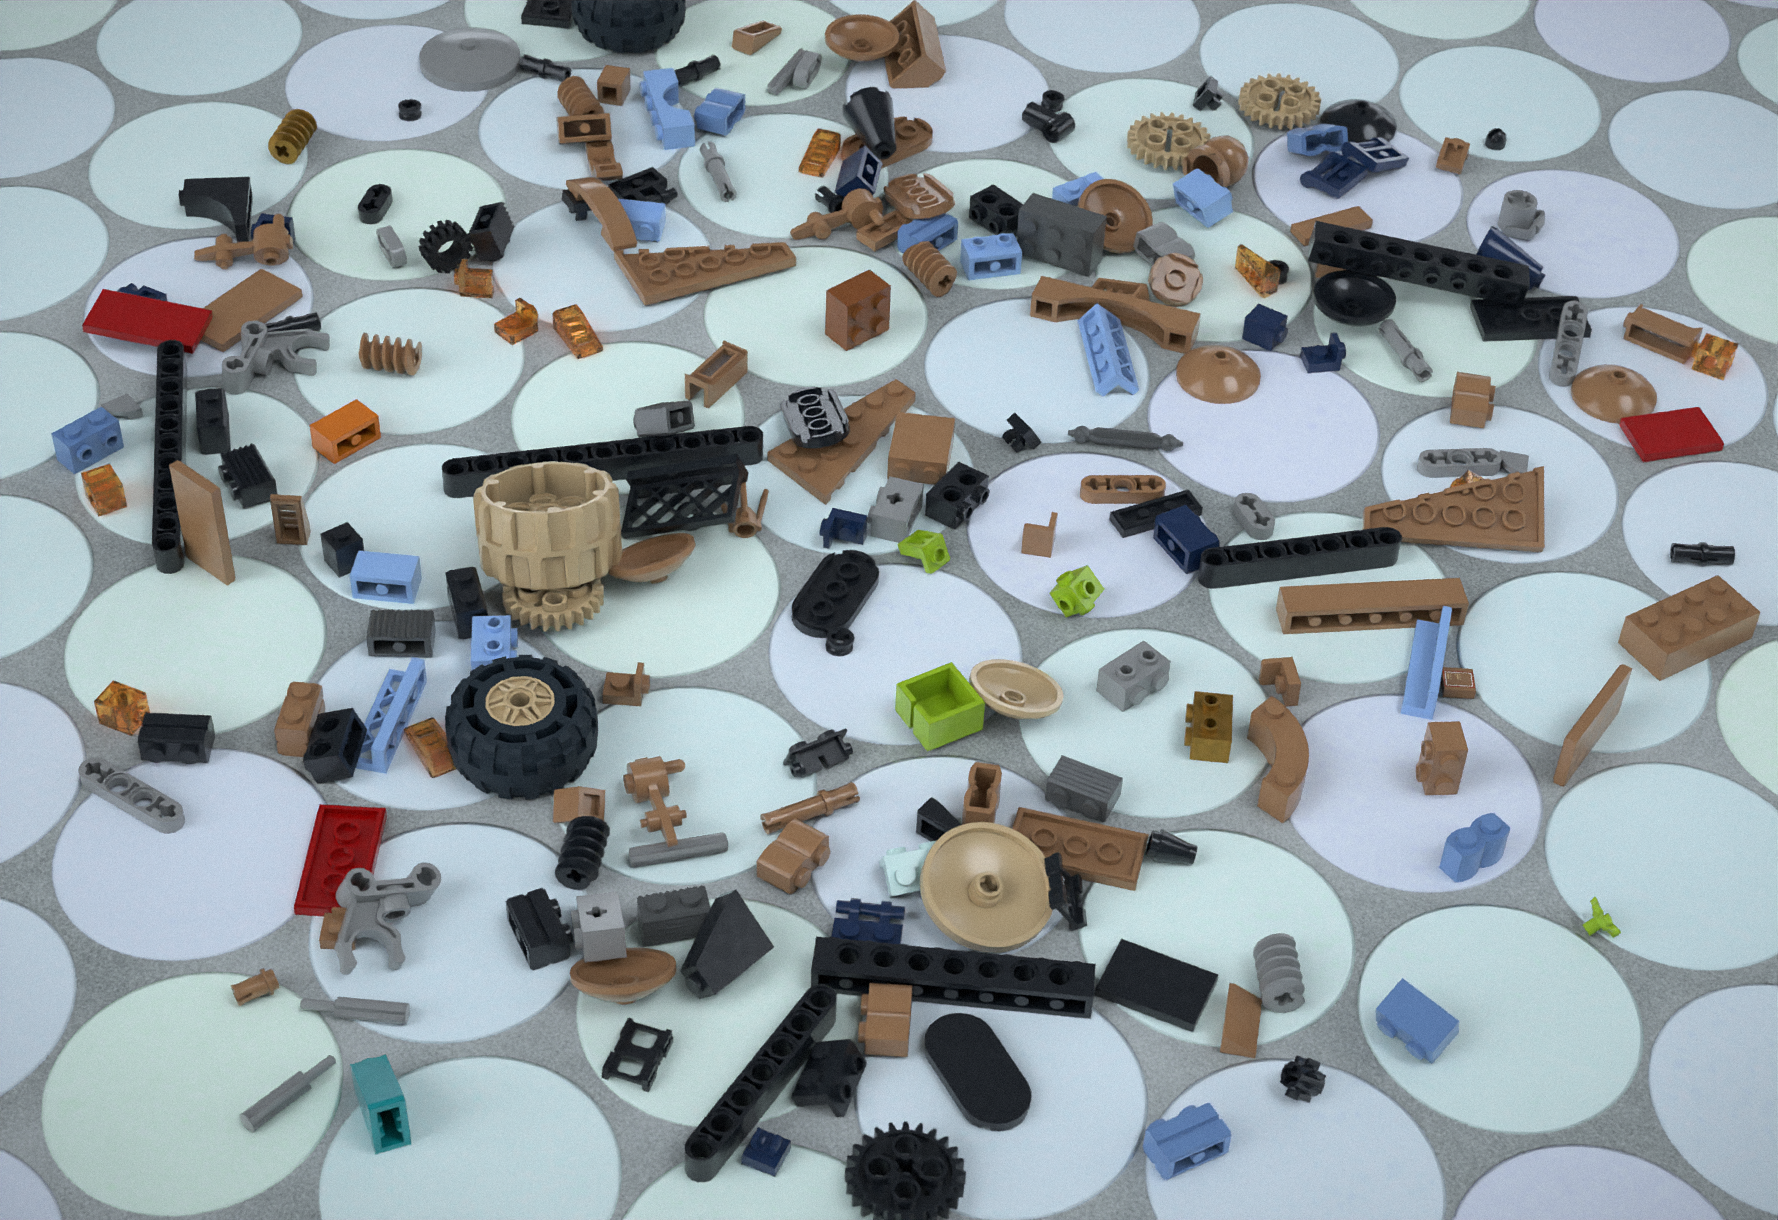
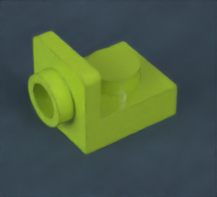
M916 530L897 544L901 555L921 559L926 573L932 574L950 561V555L941 533Z

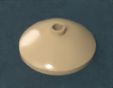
M1006 659L982 661L972 668L969 676L970 685L984 700L985 705L1005 717L1021 720L1045 718L1056 713L1063 702V691L1052 677L1022 662Z

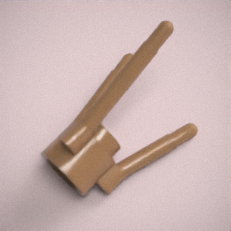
M746 482L741 484V507L737 509L735 522L728 523L730 533L734 532L740 538H750L757 531L762 530L761 521L768 499V489L763 490L756 514L747 504ZM726 503L721 505L723 513L727 512Z

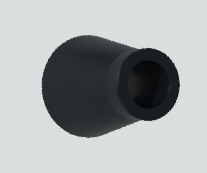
M1163 829L1160 832L1152 830L1146 848V856L1152 857L1153 861L1187 863L1193 865L1198 846L1190 844Z

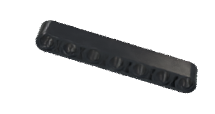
M1379 527L1209 548L1201 554L1198 581L1206 588L1217 589L1391 567L1397 562L1402 535L1394 528Z
M817 984L805 992L689 1136L684 1144L685 1173L688 1178L695 1182H707L717 1175L807 1061L815 1042H821L833 1028L836 1022L837 994L834 989L824 984Z

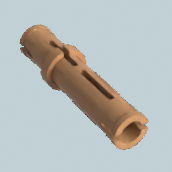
M853 782L830 791L820 790L816 796L761 814L760 819L763 821L761 822L763 829L769 835L772 832L785 828L794 819L803 822L822 814L825 816L832 815L836 809L858 803L860 797H855V795H858L859 792Z

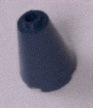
M1491 226L1476 255L1529 266L1530 286L1528 291H1531L1533 287L1538 289L1546 275L1541 272L1544 267L1498 228Z

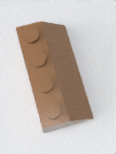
M914 0L889 21L899 31V44L897 48L884 57L889 86L892 89L928 88L934 82H938L946 73L935 17Z

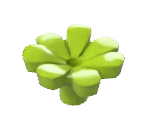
M1596 897L1592 898L1590 902L1592 904L1593 918L1582 924L1589 936L1600 929L1607 931L1613 938L1621 934L1620 929L1614 925L1610 914L1606 913L1604 915Z

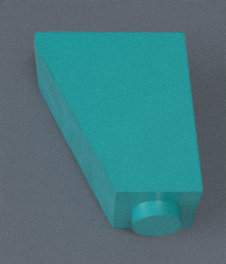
M386 1054L350 1064L353 1087L375 1155L412 1144L406 1100Z

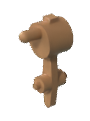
M855 189L844 198L842 210L825 215L819 212H812L808 215L807 222L791 229L790 235L794 240L816 236L818 239H826L831 234L832 229L845 223H851L857 230L871 222H874L877 226H882L885 222L882 216V210H884L882 201L879 197L874 198L866 189Z
M278 213L273 217V224L260 225L254 229L252 241L233 243V239L230 236L221 234L216 237L215 246L195 250L194 259L196 261L215 260L218 267L226 270L233 265V258L254 254V259L261 264L280 265L288 260L289 249H293V239L288 235V230L284 227V216Z
M661 756L636 759L634 762L627 763V774L623 775V782L626 793L632 794L635 803L650 801L653 808L652 811L644 812L645 819L640 820L641 828L647 827L649 833L661 830L667 846H676L678 841L673 827L681 826L682 819L687 818L686 810L680 811L678 805L666 807L662 798L668 797L670 793L667 775L682 772L686 766L685 762L681 759L663 762Z

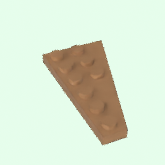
M1544 466L1536 467L1532 471L1520 474L1519 472L1510 473L1507 477L1493 480L1484 479L1445 488L1442 492L1419 494L1416 498L1403 501L1398 499L1367 506L1363 510V529L1391 527L1401 533V542L1542 552L1545 548Z

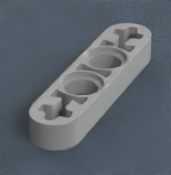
M1578 301L1565 303L1559 320L1549 379L1560 387L1570 386L1578 370L1588 316L1587 307ZM1572 313L1576 314V321L1571 320ZM1564 331H1573L1577 336L1570 337ZM1568 350L1573 353V356H1565L1560 351ZM1562 366L1567 367L1565 374L1561 373Z
M102 758L87 759L79 766L78 772L81 784L85 789L164 834L175 833L184 826V812L179 802ZM119 784L128 786L121 792L111 791L112 787ZM140 799L152 800L147 806L135 805Z

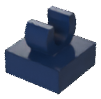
M759 1127L742 1154V1164L776 1177L791 1150V1140Z

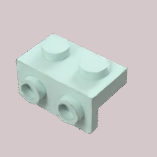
M936 841L918 845L919 850L906 852V847H898L886 851V856L879 860V867L884 869L890 898L920 892L921 869L927 854Z

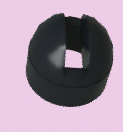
M1500 128L1490 130L1485 140L1486 147L1492 150L1504 149L1507 141L1506 133Z

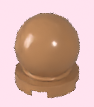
M1228 135L1212 137L1204 145H1199L1189 152L1188 156L1183 159L1182 170L1184 176L1198 168L1206 175H1211L1220 186L1227 188L1239 182L1247 172L1249 156L1244 145L1237 139Z

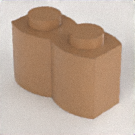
M1464 372L1456 373L1452 393L1450 423L1484 428L1486 420H1492L1494 404L1489 402L1493 403L1496 386L1491 385L1490 376Z
M975 762L970 768L968 789L964 795L962 825L974 822L995 823L1002 779L999 765Z
M798 819L792 820L782 830L777 840L769 844L758 858L757 877L790 895L798 888H804L810 880L811 872L818 866H823L829 859L831 853L829 836Z
M870 983L869 994H862L861 1015H867L866 1022L859 1021L858 1043H865V1055L908 1057L912 985Z

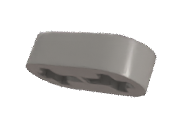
M811 51L805 53L795 69L793 76L794 86L807 89L811 85L821 67L822 56L820 53Z
M391 225L376 229L379 247L391 267L405 265L407 257L404 246Z
M1253 493L1239 494L1235 498L1233 513L1250 537L1256 540L1271 538L1275 526L1273 515L1257 495Z

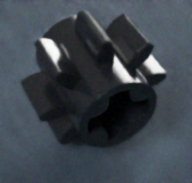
M1297 1055L1295 1056V1061L1285 1064L1280 1083L1288 1088L1285 1096L1310 1103L1311 1097L1321 1094L1326 1075L1318 1071L1321 1063L1311 1058L1306 1059Z

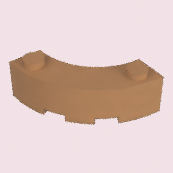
M1271 696L1252 711L1247 739L1260 749L1268 764H1271L1272 767L1270 772L1262 779L1257 806L1281 823H1284L1293 814L1301 800L1309 762V747L1306 735L1296 717L1280 701Z

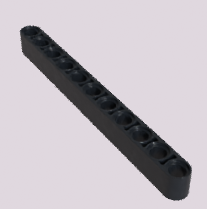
M177 340L164 341L157 348L152 547L157 569L164 574L180 571L185 563V547L169 465L177 460L186 465L188 369L183 344Z
M742 426L668 436L642 437L453 458L445 461L442 465L444 493L451 498L473 497L476 489L482 487L484 479L490 475L518 465L548 461L587 464L589 467L610 474L612 481L625 480L628 471L732 454H738L744 466L755 465L763 459V431L755 426Z

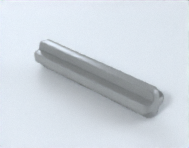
M798 49L767 84L769 88L767 92L769 94L779 95L793 79L797 65L808 50Z
M721 832L678 839V845L668 847L666 842L631 847L628 852L629 861L632 867H639L723 853L728 851V839L726 834Z

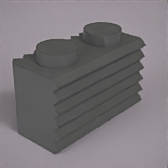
M690 400L661 402L637 408L634 411L633 424L639 438L668 436L688 431L695 427L693 406Z
M393 609L371 610L366 637L368 655L433 656L436 634L434 612L432 610L428 612L425 610H410L408 612L407 610L400 611L399 609L397 611Z
M1061 755V758L1047 779L1045 799L1047 802L1051 801L1057 807L1069 808L1071 811L1075 810L1089 819L1100 820L1103 823L1107 820L1121 796L1123 778Z
M700 885L699 888L696 886L693 888L687 887L684 890L680 888L679 891L653 893L650 896L646 894L644 897L639 895L637 898L638 927L643 946L696 938L711 908L705 886Z

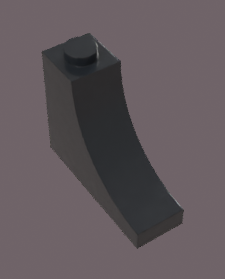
M250 177L184 179L183 190H179L180 206H185L186 217H202L215 220L227 226L235 234L237 243L250 241L253 206Z

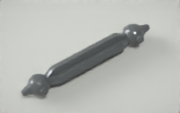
M1083 425L1078 426L1076 429L1068 430V435L1080 443L1090 440L1095 444L1151 450L1161 447L1165 451H1173L1175 448L1183 446V442L1176 439L1172 434H1166L1161 437L1152 432L1102 427L1089 430L1088 427Z

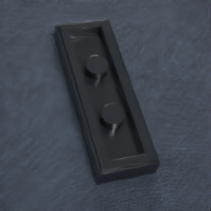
M1188 489L1111 511L1109 520L1122 538L1153 530L1156 516L1187 505L1194 514L1201 516L1203 507Z

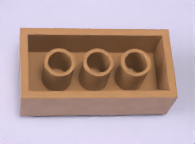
M1716 575L1626 616L1618 643L1655 678L1661 681L1752 639L1761 612L1724 579Z

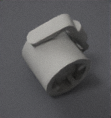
M1523 190L1508 191L1504 195L1497 224L1507 237L1530 240L1544 226L1545 211L1536 209L1538 201L1533 194Z

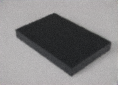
M1121 939L1096 986L1095 996L1194 1032L1217 984L1219 975Z

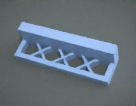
M1097 303L1078 319L1095 390L1104 397L1114 387L1119 385L1134 395L1139 391L1121 321Z
M1443 606L1439 623L1417 619L1401 714L1433 719L1439 694L1452 607Z
M412 657L406 672L389 669L364 723L367 732L356 765L357 769L387 773L427 683L424 659ZM394 681L401 682L397 692L392 688ZM390 705L389 710L385 715L381 709L382 707ZM380 727L376 738H374L371 731ZM371 750L372 759L360 758L361 753Z

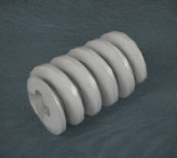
M1278 933L1266 936L1259 940L1253 949L1261 1001L1264 1007L1275 1013L1294 1011L1305 1002L1302 995L1305 987L1302 982L1303 977L1300 971V963L1297 959L1296 942L1294 937L1289 934Z

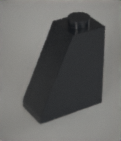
M736 889L720 894L715 898L680 969L685 977L687 988L691 993L697 995L699 999L716 995L774 948L770 939Z

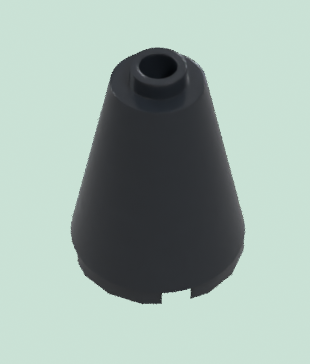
M878 87L862 88L850 96L851 100L847 105L844 103L842 114L864 146L878 159H888L896 151L892 97L887 90L885 92L879 91Z

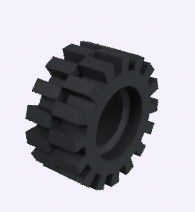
M441 220L437 222V227L433 224L429 226L430 232L425 230L422 233L425 238H420L419 243L421 246L418 247L421 252L420 254L431 269L436 270L438 273H442V271L450 273V268L456 271L458 270V264L462 266L466 264L464 258L470 259L469 251H473L472 240L457 222L454 221L452 223L451 220H446L444 224ZM453 241L447 250L438 252L442 245Z

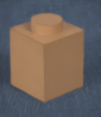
M605 65L597 80L599 103L623 106L631 91L630 68Z

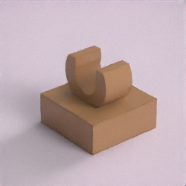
M332 907V913L324 914L319 938L320 949H334L347 908ZM357 939L352 943V950L356 949Z

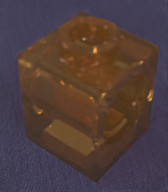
M1706 333L1701 343L1696 341L1690 357L1695 358L1692 370L1724 381L1732 367L1739 344Z
M110 463L81 473L85 495L98 517L127 507L123 484Z
M114 680L94 700L99 724L130 736L142 726L145 712L150 713L146 692Z

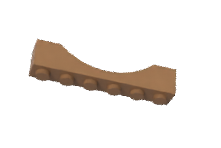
M1046 276L1040 277L1031 297V317L1056 323L1078 320L1098 303L1118 317L1121 325L1131 327L1145 334L1163 349L1183 354L1192 350L1198 336L1200 313Z

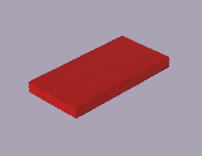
M102 289L84 320L82 328L85 333L158 347L160 343L167 340H177L183 344L185 353L194 354L213 316L212 310Z
M319 804L294 904L295 915L324 917L325 913H332V907L342 908L336 900V891L347 873L352 869L364 868L374 876L387 819L386 808Z

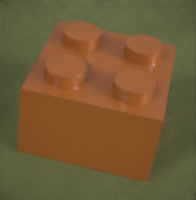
M869 269L826 290L825 335L845 351H848L888 331L891 285Z

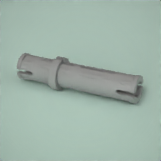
M707 141L710 149H707L704 142L699 148L705 160L704 167L711 174L721 200L729 202L727 194H729L731 201H733L737 196V192L724 167V159L718 154L713 142Z
M1392 319L1384 320L1379 325L1381 328H1378V330L1400 356L1402 365L1411 370L1419 382L1430 379L1433 369L1423 359L1422 352L1418 348L1413 347Z

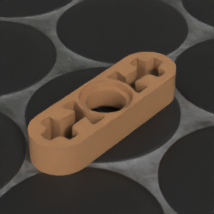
M1089 475L1081 480L1080 497L1083 501L1090 504H1139L1165 496L1166 482L1163 478L1156 475ZM1125 487L1128 488L1130 491L1122 492L1118 491L1116 488Z

